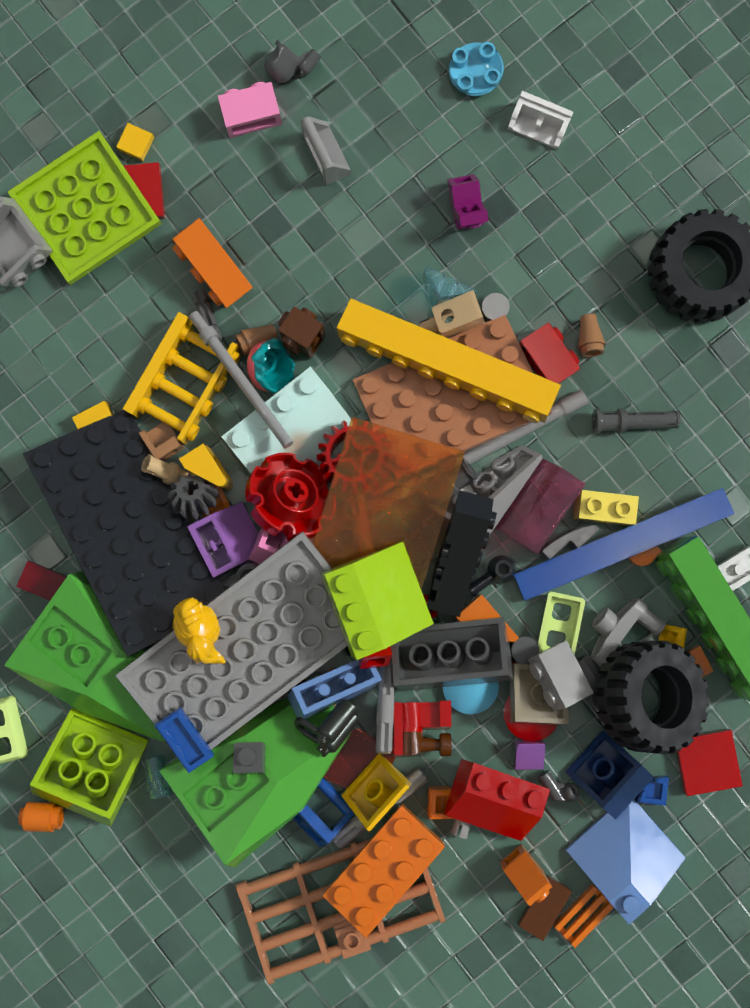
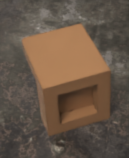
M165 423L159 424L148 432L145 430L139 432L152 455L164 462L185 449L183 444L177 440L178 436L172 427Z

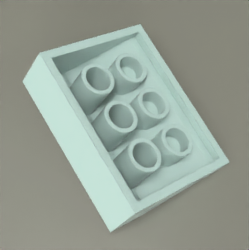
M310 366L265 402L293 440V444L290 447L283 448L256 410L225 433L222 438L250 473H252L256 466L261 467L260 465L266 457L277 453H294L299 461L304 462L308 458L319 465L323 462L317 461L316 455L322 453L318 449V444L327 443L323 438L324 433L333 436L331 431L333 425L341 430V422L343 420L347 422V427L352 426V420ZM354 438L355 442H357V441H359V440L361 439V438ZM345 440L335 448L332 459L337 458L338 454L344 452L346 449Z

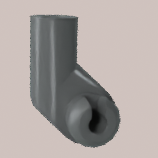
M549 770L544 771L537 777L543 787L550 789L549 796L552 800L572 802L579 797L580 791L576 785L556 782Z

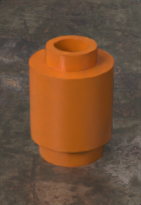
M27 802L25 807L19 811L18 823L22 825L24 831L53 832L55 829L60 830L64 820V808L50 802Z

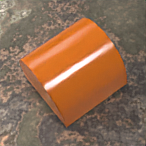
M431 786L428 788L427 817L429 819H453L444 815L452 787Z

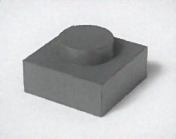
M264 742L234 743L233 773L236 775L265 774L266 744Z

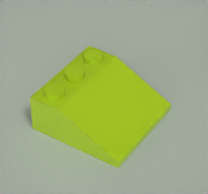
M403 541L320 573L350 654L356 660L386 649L434 624Z
M71 708L30 783L32 794L111 827L126 797L149 740Z

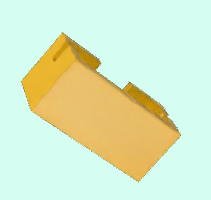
M102 401L77 414L72 419L77 429H80L103 418L112 416L114 413L110 405L106 401Z

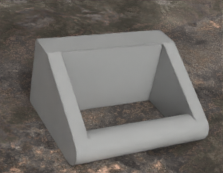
M313 117L303 118L301 120L303 138L326 186L350 175L351 170L328 122Z

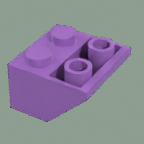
M243 502L215 512L187 526L213 578L220 577L241 566L243 563L251 561L248 558L259 533Z

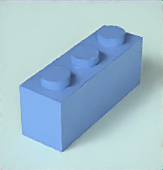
M355 660L293 687L287 697L296 717L308 719L336 706L341 699L349 700L374 689L382 679L376 667L360 669L359 660Z

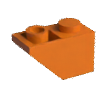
M520 844L500 864L523 899L531 906L534 902L539 903L548 896L549 889L552 886L543 869L523 845Z

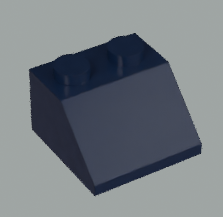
M604 731L594 739L565 771L615 820L654 778L634 757L614 742Z

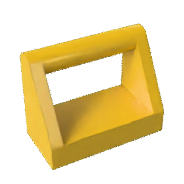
M204 443L179 458L184 468L225 490L233 488V482L217 456Z

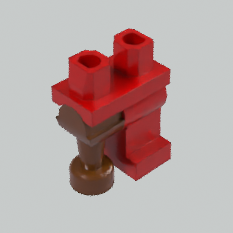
M451 700L421 703L394 702L392 751L390 753L393 754V758L414 757L420 752L439 751L440 756H451V733H440L439 739L423 737V730H449L452 727Z

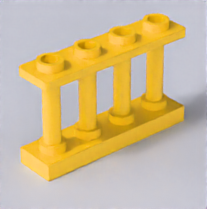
M178 312L124 405L123 410L139 418L141 413L153 416L178 430L180 434L177 440L186 445L189 440L193 441L200 430V427L197 425L203 416L207 417L212 410L214 403L211 401L216 392L220 393L227 383L225 376L228 371L220 362L213 374L179 355L177 350L181 343L188 340L216 356L211 347L206 346L200 339L199 334L193 331V327H191L193 323L189 317ZM232 342L227 352L238 364L241 358V354H239L240 348ZM174 364L208 383L200 398L165 379L164 373L169 365L172 366ZM161 389L194 407L187 422L152 404L150 397L154 390Z

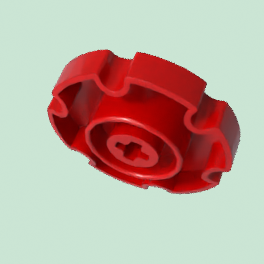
M277 453L266 457L260 465L261 467H255L246 483V501L251 502L255 506L251 512L253 519L262 529L273 536H276L278 533H284L288 541L292 540L302 531L309 539L314 538L332 520L336 510V493L328 489L327 485L330 481L325 482L323 480L325 472H319L318 465L308 458L304 462L297 460L294 453Z

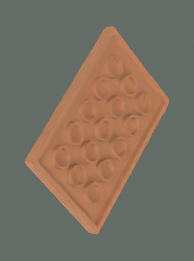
M506 315L449 338L533 373ZM390 363L352 379L372 426L377 425L379 427L377 435L386 433L387 439L383 443L390 442L392 445V449L388 452L393 454V460L389 461V464L392 465V471L397 481L533 423L523 418V414L514 410L507 412L496 406L497 403L488 399L485 401L477 400L470 395L469 391L461 388L459 390L451 389L444 384V381L435 377L427 379L418 374V370L409 366L405 369Z

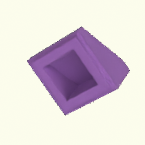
M543 740L514 741L515 770L544 769L545 743Z

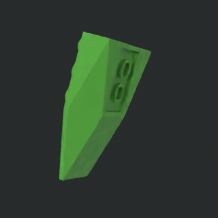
M83 571L69 574L4 666L82 713L166 742L156 729L155 724L115 676L152 646L127 658Z
M288 698L268 706L211 749L214 756L190 773L187 772L178 758L159 770L226 866L236 867L304 809L348 739L347 737L336 752L328 753L326 757H321L320 752L317 751L318 744L305 737L296 728L294 722L297 717ZM335 707L306 720L319 728ZM264 742L266 744L265 774H234V743Z

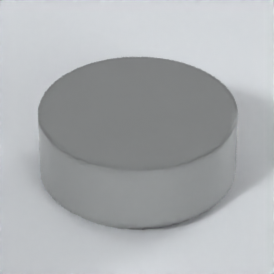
M500 293L487 295L481 305L482 315L488 321L503 315L507 316L510 308L509 301Z

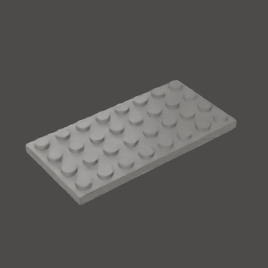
M302 531L206 605L217 615L220 634L214 643V647L225 659L226 662L224 664L195 663L187 654V647L178 641L173 630L115 676L154 724L181 706L208 746L213 749L347 647L320 574L332 569L331 566Z

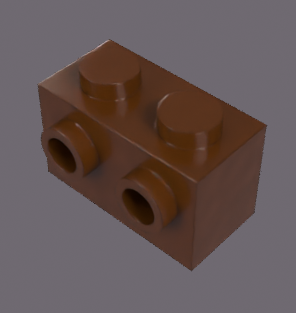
M293 306L290 312L285 311L278 322V326H280L278 331L282 338L281 341L285 344L284 347L297 356L299 353H302L311 359L326 336L323 324L315 320L317 316L307 308L303 307L299 310Z

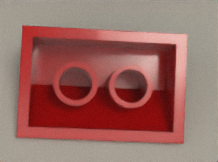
M461 759L444 815L522 841L542 818L550 789Z

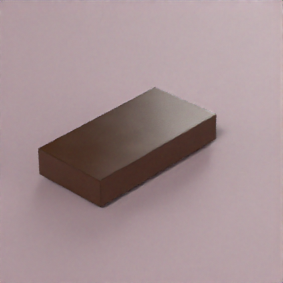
M547 874L546 876L552 886L549 889L548 896L539 903L534 902L531 906L528 905L518 921L519 927L542 941L546 938L572 893L570 888Z

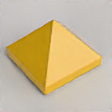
M665 625L664 629L659 633L658 641H669L671 644L676 643L684 649L687 629Z

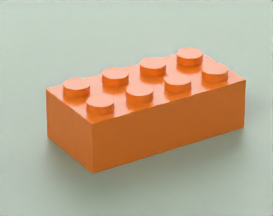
M402 803L326 889L323 897L367 938L445 848V843Z

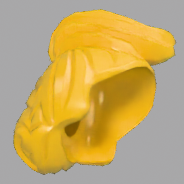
M193 597L184 599L173 609V629L178 641L187 647L189 657L195 663L224 664L226 662L225 659L214 647V643L220 634V625L215 612Z

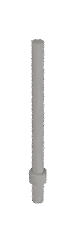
M198 311L191 313L189 319L200 332V339L206 346L211 347L283 448L290 447L293 444V440L219 341V334L213 326H208Z

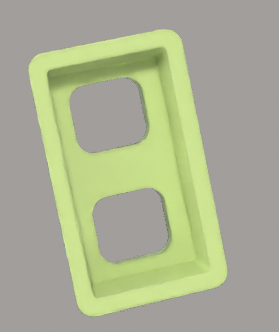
M556 592L548 594L538 640L539 653L550 648L546 644L547 636L550 630L565 634V641L567 640L575 655L585 606L583 598ZM555 603H562L571 607L568 621H561L552 617Z
M7 696L0 698V710L3 711L5 724L0 726V738L8 737L12 748L11 753L0 755V764L26 758L28 756V749L15 697Z

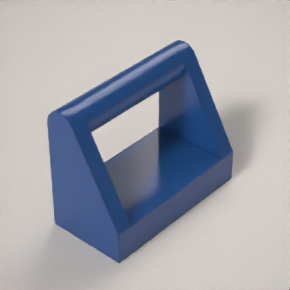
M324 777L318 788L344 815L329 828L306 804L304 809L293 818L319 847L329 844L355 814L340 793Z

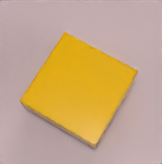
M127 123L116 148L118 151L143 162L154 140V136L148 131Z

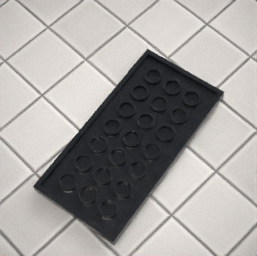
M122 410L112 416L103 418L24 452L23 457L128 658L156 644L174 630L173 609L181 601L193 597L198 602H202L203 605H207L224 592L225 588L219 577L213 578L187 527L191 525L188 519H185L181 513L177 514L173 510L172 503L168 497V493L172 491L170 485L164 483L161 478L141 470L144 458L152 455V453L139 434L140 429L132 414Z

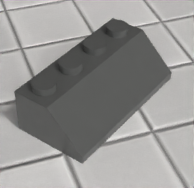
M504 617L435 624L391 645L394 687L400 691L513 681L511 651Z

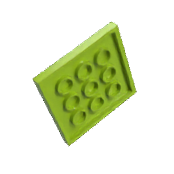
M100 131L8 191L10 197L17 202L53 250L50 257L70 285L162 224Z

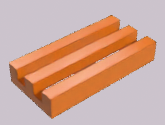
M591 884L553 925L576 948L614 907ZM595 894L597 898L565 929L564 926ZM602 903H604V904L591 916V918H590L574 935H572V934L585 922V920H586Z

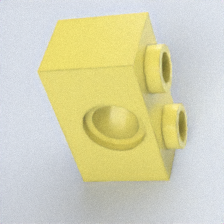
M588 490L577 491L573 520L624 526L636 525L639 496Z

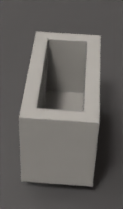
M567 640L528 658L531 674L539 681L544 691L543 697L546 703L552 707L553 711L565 709L594 693Z

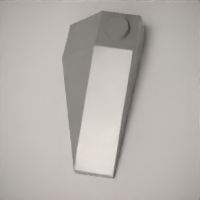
M521 445L494 460L492 467L478 473L476 470L479 478L476 480L472 479L460 488V491L494 499L492 511L497 512L493 529H487V532L491 533L541 462L543 458L540 453ZM455 494L439 505L430 503L426 505L428 510L446 529L457 498Z

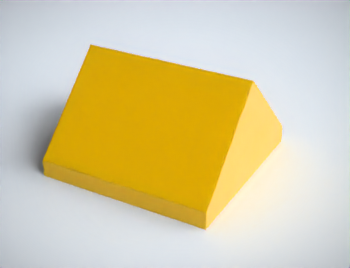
M379 753L341 796L364 827L371 831L412 783Z

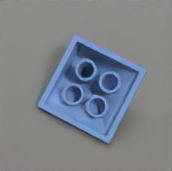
M635 800L627 806L616 820L609 813L605 812L565 848L629 925L651 906L685 860L684 855Z

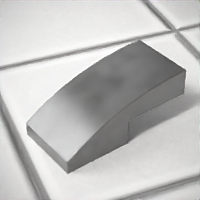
M596 525L571 530L553 539L538 552L545 559H551L567 543L573 549L580 548L599 528Z

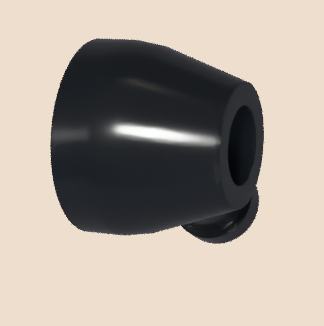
M504 555L492 558L488 563L487 573L475 581L472 586H469L468 590L476 597L480 591L493 582H509L515 574L514 562ZM501 564H505L508 568L507 573L504 575L498 571V567Z

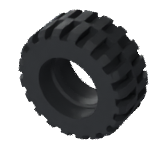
M701 209L694 215L690 212L682 216L679 221H675L656 242V247L651 251L649 260L652 263L648 266V275L653 276V279L649 282L651 291L657 290L659 294L655 299L659 304L663 302L667 304L668 308L666 311L673 315L678 312L681 314L679 318L687 322L694 318L695 323H705L708 320L714 322L730 315L750 300V226L746 222L742 225L737 221L739 217L732 213L728 217L724 216V210L714 209L709 214L708 209ZM704 245L712 248L722 257L727 269L726 282L722 288L718 290L704 289L694 284L688 278L682 260L683 252L687 247Z
M662 640L631 642L630 644L619 646L616 651H612L606 657L608 663L601 665L598 671L601 674L600 678L595 680L594 688L597 689V696H594V703L599 708V712H596L599 721L605 723L603 727L608 736H613L614 742L635 752L655 754L676 753L682 747H688L694 741L692 737H697L703 729L701 723L706 722L708 713L705 711L706 706H709L710 697L706 696V689L709 688L707 681L702 678L704 672L700 665L694 663L695 658L689 652H684L683 647L676 643L671 644L669 641ZM650 672L656 678L661 692L660 708L652 721L644 711L641 697L643 683Z

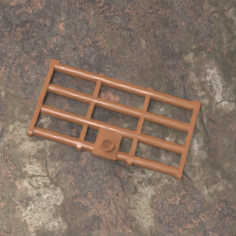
M369 840L360 843L354 841L350 843L349 847L301 864L299 862L293 863V867L251 882L245 880L237 883L236 891L241 900L268 985L275 983V979L323 962L325 964L331 963V959L343 955V958L346 959L371 950V945L381 941L387 943L389 938L437 921H440V923L445 922V916L428 867L423 872L425 882L411 886L396 904L430 893L435 909L387 927L384 926L383 920H381L377 925L378 930L371 932L367 938L340 912L318 920L313 903L325 899L323 894L331 884L309 892L303 875L355 857ZM297 878L301 895L254 912L252 911L248 895ZM306 906L311 920L310 923L262 940L257 923ZM333 927L339 944L327 948L322 931ZM313 934L316 935L320 951L271 968L266 951Z

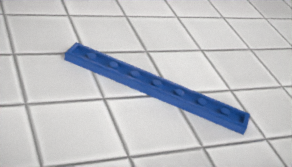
M721 488L639 522L636 525L516 573L514 578L524 601L735 513L724 489Z

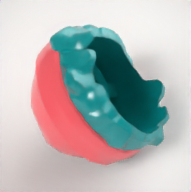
M277 338L259 342L251 349L247 361V373L253 385L259 390L274 394L289 384L295 377L292 373L295 370V363L286 352L282 342Z

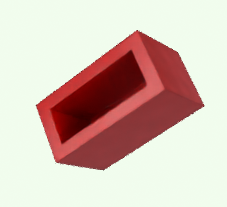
M548 322L521 340L519 344L536 375L560 384L580 370L578 366L580 362L577 355L571 349L568 351L563 344L564 338L557 327H552Z

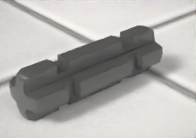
M202 289L193 292L192 299L195 306H197L196 310L208 326H213L219 334V341H221L222 335L219 328H217L218 324L210 303H208L209 298L206 291Z

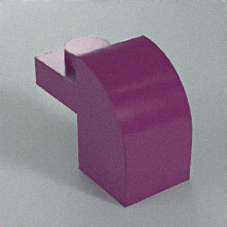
M471 174L447 179L450 204L457 230L476 228L484 225V222H488V213L482 204L478 178Z

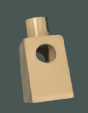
M474 290L433 306L431 309L434 317L419 322L420 327L434 333L440 332L441 336L446 338L485 324ZM454 317L452 322L445 323L446 318Z

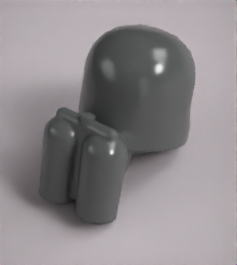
M277 39L274 43L276 48L268 59L266 58L264 67L269 77L276 82L284 83L288 82L298 69L300 70L299 75L301 77L309 75L321 59V56L314 49H311L309 52L306 51L298 57Z

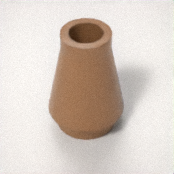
M585 314L580 317L578 350L581 351L583 357L602 355L606 343L597 322V316L595 314Z
M272 323L266 326L240 330V334L235 335L237 345L243 356L248 355L254 345L272 338L278 339L277 331Z

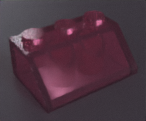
M542 459L495 529L531 554H538L586 484L562 467Z

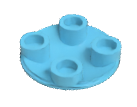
M474 42L455 49L449 64V76L452 84L457 90L469 96H482L494 90L500 83L504 71L502 58L495 46L490 42Z
M499 682L443 687V693L447 701L451 700V707L464 714H478L487 710L494 703L498 695Z

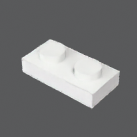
M750 545L717 565L732 591L750 581Z

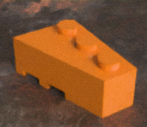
M200 218L172 239L174 246L171 248L181 261L186 259L193 267L190 272L199 284L206 283L211 290L207 294L217 306L222 304L225 308H228L253 288Z

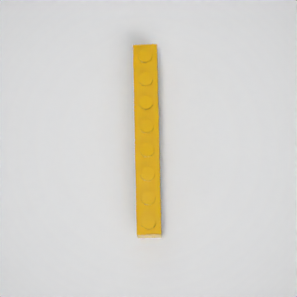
M351 298L337 326L340 340L348 346L356 347L358 345L366 348V351L372 356L390 358L392 363L406 369L409 366L418 370V374L427 379L435 377L444 381V384L451 389L459 390L461 388L469 391L473 398L480 401H485L486 399L497 403L496 406L507 412H512V410L523 414V418L533 423H539V421L546 422L561 387L560 384Z

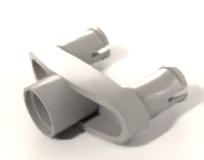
M639 598L629 601L616 614L605 607L597 614L591 625L593 629L600 633L591 654L592 662L599 667L603 663H608L606 657L612 651H615L636 621L654 635H658L664 629L666 622L650 611L648 605Z

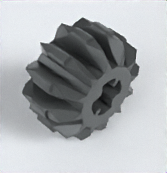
M190 471L186 477L178 474L179 482L171 483L172 491L168 493L173 510L177 514L181 513L185 519L192 515L198 520L201 513L209 516L208 508L216 507L217 502L215 499L219 497L215 484L198 475H194Z

